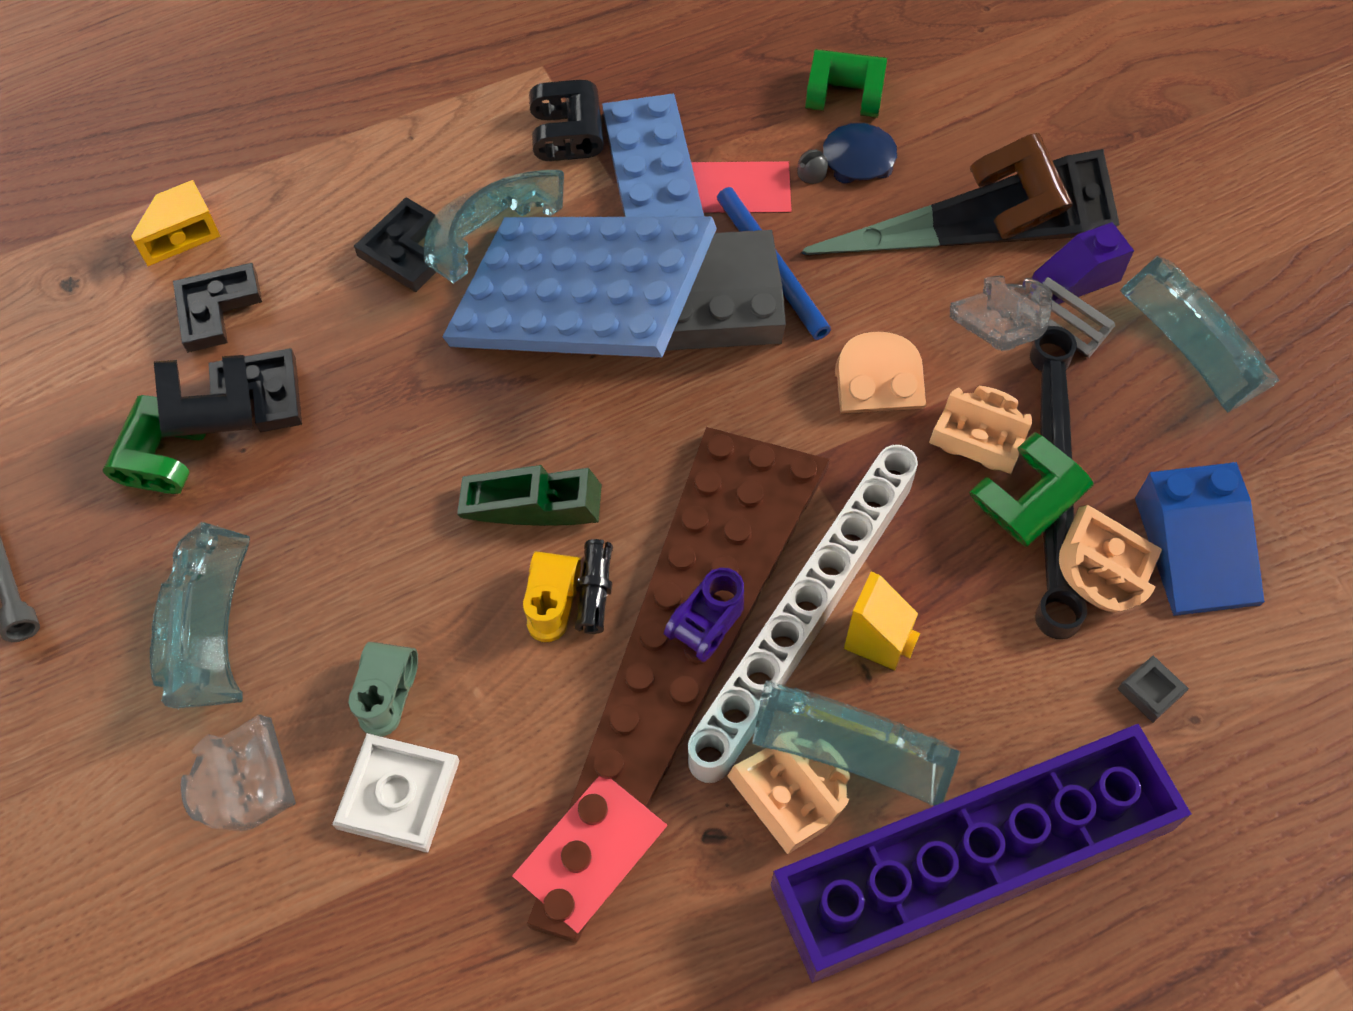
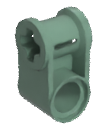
M371 641L365 645L360 658L359 670L349 695L348 704L351 712L358 718L361 729L366 734L383 737L391 734L398 727L409 689L413 685L417 673L418 653L415 648Z

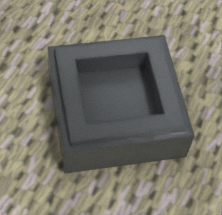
M1153 655L1124 680L1118 687V690L1154 723L1189 688Z

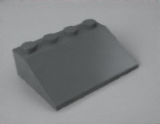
M772 230L714 234L665 351L782 344L786 321L782 282Z

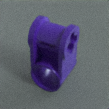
M717 568L710 571L690 597L673 613L665 627L664 635L670 640L677 638L697 652L696 657L702 662L709 659L722 642L725 634L744 610V582L742 577L730 568ZM719 591H728L734 597L723 602L715 600L712 595Z

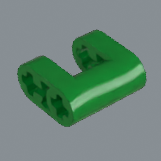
M815 49L805 109L824 111L828 85L864 89L860 116L878 118L887 58Z
M149 395L137 396L102 471L109 479L121 485L168 494H179L190 472L183 463L170 457L155 454L162 439L157 397ZM206 434L174 437L199 441L203 440Z
M1036 432L1030 435L1017 448L1024 460L1043 477L1016 501L988 477L981 480L969 492L972 499L988 516L1025 547H1028L1094 486L1092 479L1082 467Z

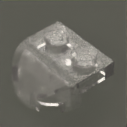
M1003 275L984 278L983 293L951 303L949 317L965 327L969 332L976 334L991 344L995 349L1000 351L1012 350L1016 346L1040 338L1046 332L1051 318L1052 291L1046 285L1030 278H1025L1023 284L1018 285L1006 284Z
M263 715L255 716L223 737L209 734L205 736L192 750V753L196 754L197 757L190 774L183 775L181 778V797L186 812L193 820L202 822L208 827L215 829L247 831L261 825L296 804L272 719Z

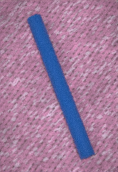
M732 187L724 188L719 192L717 200L739 232L762 230ZM776 250L783 295L815 340L826 337L831 331L830 325Z

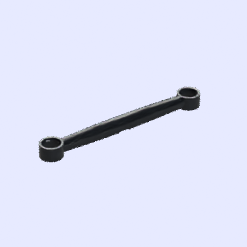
M1048 326L1036 334L1030 351L1032 364L1042 372L1040 435L1072 459L1066 369L1070 366L1076 351L1077 342L1074 335L1067 329L1059 326ZM1043 344L1057 345L1065 351L1066 355L1059 357L1048 355L1040 346ZM1074 504L1043 532L1047 592L1043 595L1036 609L1035 620L1039 629L1045 635L1054 639H1068L1074 636L1087 616V604L1084 598L1068 584L1059 565L1060 549L1074 519ZM1052 602L1068 605L1076 615V622L1060 624L1054 621L1047 614L1045 606Z

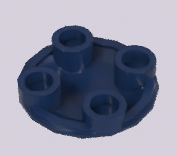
M850 123L836 128L827 136L823 144V155L827 158L828 166L834 170L835 179L841 183L848 184L854 180L889 177L893 172L894 163L897 159V145L892 137L879 127L866 123Z

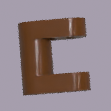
M1033 133L981 157L970 166V170L979 187L994 183L1017 172L1029 200L1002 212L994 219L1002 239H1007L1064 213L1073 206L1040 133Z

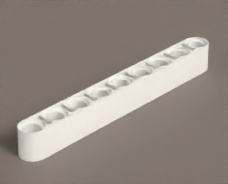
M891 445L880 452L692 733L688 742V767L692 775L698 780L705 783H715L722 780L728 774L911 490L918 466L916 455L908 447ZM889 470L898 471L902 475L892 474L889 472ZM867 502H875L882 507L874 508L869 506ZM853 534L861 540L851 541L845 538L844 535ZM831 567L840 574L827 575L820 569ZM808 601L816 605L817 609L806 611L797 604ZM779 636H785L793 640L795 644L789 647H782L773 640ZM762 672L767 674L771 681L766 684H756L748 677L753 673ZM731 709H738L744 712L747 718L739 723H733L724 718L723 714ZM713 747L721 752L722 757L714 762H706L701 760L697 753L703 748Z

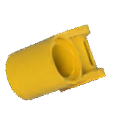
M534 552L523 599V610L527 617V629L535 640L552 642L559 639L565 633L573 598L577 593L576 581L580 578L581 573L580 557Z

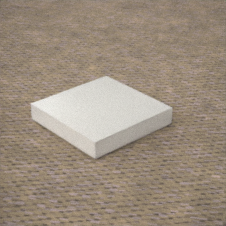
M367 733L332 825L337 830L428 853L459 764L458 756Z

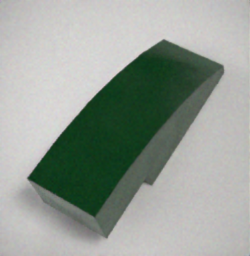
M542 465L462 476L457 515L463 519L511 525L558 526L599 523L602 484L589 468L548 473Z

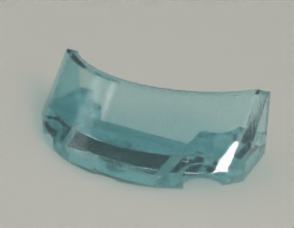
M539 170L515 174L471 190L454 199L437 213L428 227L424 241L425 264L454 284L468 273V261L464 258L468 254V242L462 238L508 207L521 216L530 213V207H543V213L552 216L563 208L564 172L561 170Z
M1156 256L1121 288V293L1155 323L1192 363L1227 413L1270 389L1280 381L1276 373L1264 362L1266 359L1229 315L1200 286H1196L1191 282L1181 269L1170 260Z
M200 522L178 542L173 552L172 571L167 581L161 584L155 606L150 646V669L153 685L163 687L161 701L167 707L179 709L241 703L243 701V692L237 686L230 667L228 624L234 588L243 559L249 547L250 537Z
M766 680L762 690L752 744L763 748L798 755L860 775L933 806L944 802L961 751L943 740L908 728L906 725L813 692L796 687L793 689Z

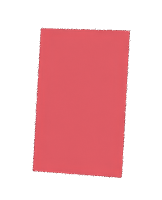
M789 161L691 162L703 213H726L718 202L717 195L727 187L734 189L749 212H792Z
M598 776L512 877L543 904L545 897L550 891L554 889L567 890L573 896L575 909L572 916L564 922L576 933H579L668 825L615 781ZM588 794L602 796L608 806L606 818L596 825L586 824L581 820L578 813L580 800ZM575 840L586 843L592 855L588 868L578 873L567 870L561 860V852L564 846Z

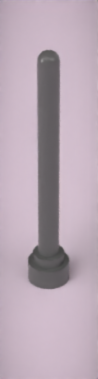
M0 535V601L2 604L0 608V635L5 641L20 642L37 634L40 624L35 609L28 606L26 602L21 601Z

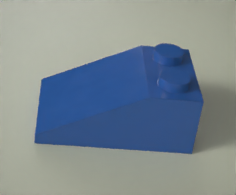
M1237 462L1150 472L1137 493L1135 501L1149 542L1162 549L1156 565L1173 616L1262 605L1265 601L1252 503Z

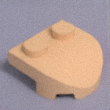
M868 332L859 334L846 343L835 365L840 414L923 409L926 406L922 359L917 348L909 340L888 332Z
M978 386L974 393L963 394V391L957 388L950 393L945 409L933 430L929 443L941 447L949 454L962 455L980 462L991 470H1001L1011 474L1020 454L1017 447L1026 440L1032 424L1031 414L1022 415L1017 410L1018 400L1000 390Z
M1086 505L1079 507L1060 549L1059 565L1065 580L1081 597L1102 610L1117 612L1140 605L1151 596L1155 586L1149 583V579L1162 549L1091 506Z
M795 732L776 736L769 747L734 765L727 775L787 854L822 834L833 823L849 801L846 784L850 779V775L840 756L821 740L811 744L807 741L796 739Z

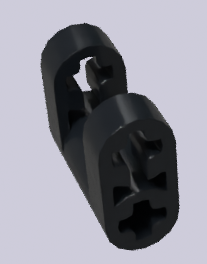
M569 80L540 83L532 87L529 91L530 112L535 118L540 120L568 119V122L546 123L534 129L532 132V146L534 155L538 159L543 161L583 159L595 157L601 153L604 141L597 86L593 82L588 80ZM561 98H566V102H562ZM549 100V103H542V101ZM565 139H570V142L565 143Z
M244 355L222 356L226 393L184 397L181 396L177 360L154 361L162 438L253 429Z

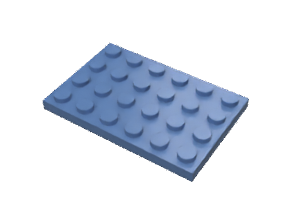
M712 216L504 217L442 337L450 347L662 358L717 227Z

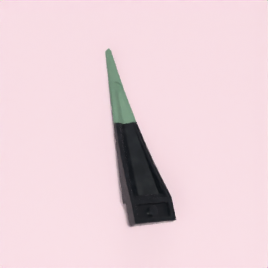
M1100 149L1067 155L1053 160L1073 206L1064 213L1013 237L1002 239L994 219L1002 212L1029 200L1018 174L880 223L807 246L801 253L804 255L1063 239L1074 238L1080 233L1111 222L1116 227L1120 224L1104 150Z

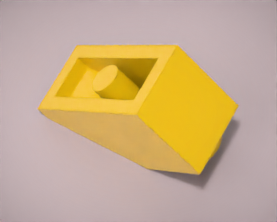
M193 180L156 194L131 235L147 267L221 237Z
M872 571L853 609L844 649L896 670L901 656L911 658L919 639L920 633L912 630L918 613L879 574Z

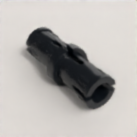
M591 539L585 542L582 576L576 581L579 602L574 627L580 632L583 630V626H585L584 633L599 634L604 631L606 599L608 594L610 595L612 592L609 570L613 545L610 542H606L605 548H603L604 540Z

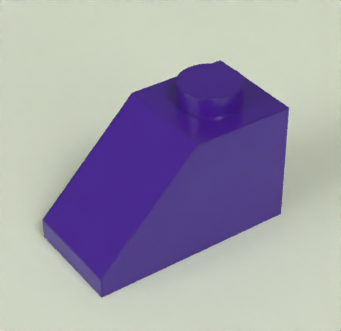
M1111 222L1076 235L1033 273L1032 278L1040 289L1043 287V282L1049 277L1077 297L1120 282L1134 250L1114 223ZM1051 292L1047 296L1058 304L1064 303L1063 300Z

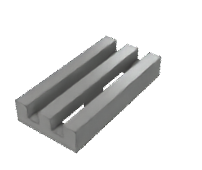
M1049 277L1043 282V287L1034 293L1030 303H1026L1022 308L1024 314L1044 328L1048 326L1062 327L1037 310L1042 304L1092 339L1091 342L1086 344L1074 335L1077 342L1076 350L1090 358L1115 327L1114 321ZM1051 292L1102 328L1098 332L1047 297Z

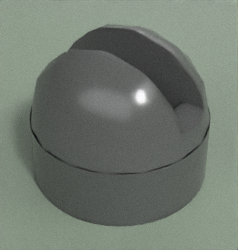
M817 149L804 152L798 161V177L809 184L820 183L826 178L828 162L823 153Z

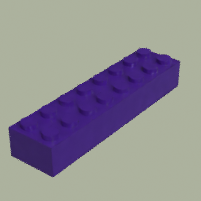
M1136 724L773 871L771 888L811 983H814L1170 833L1191 815V812L1140 725Z

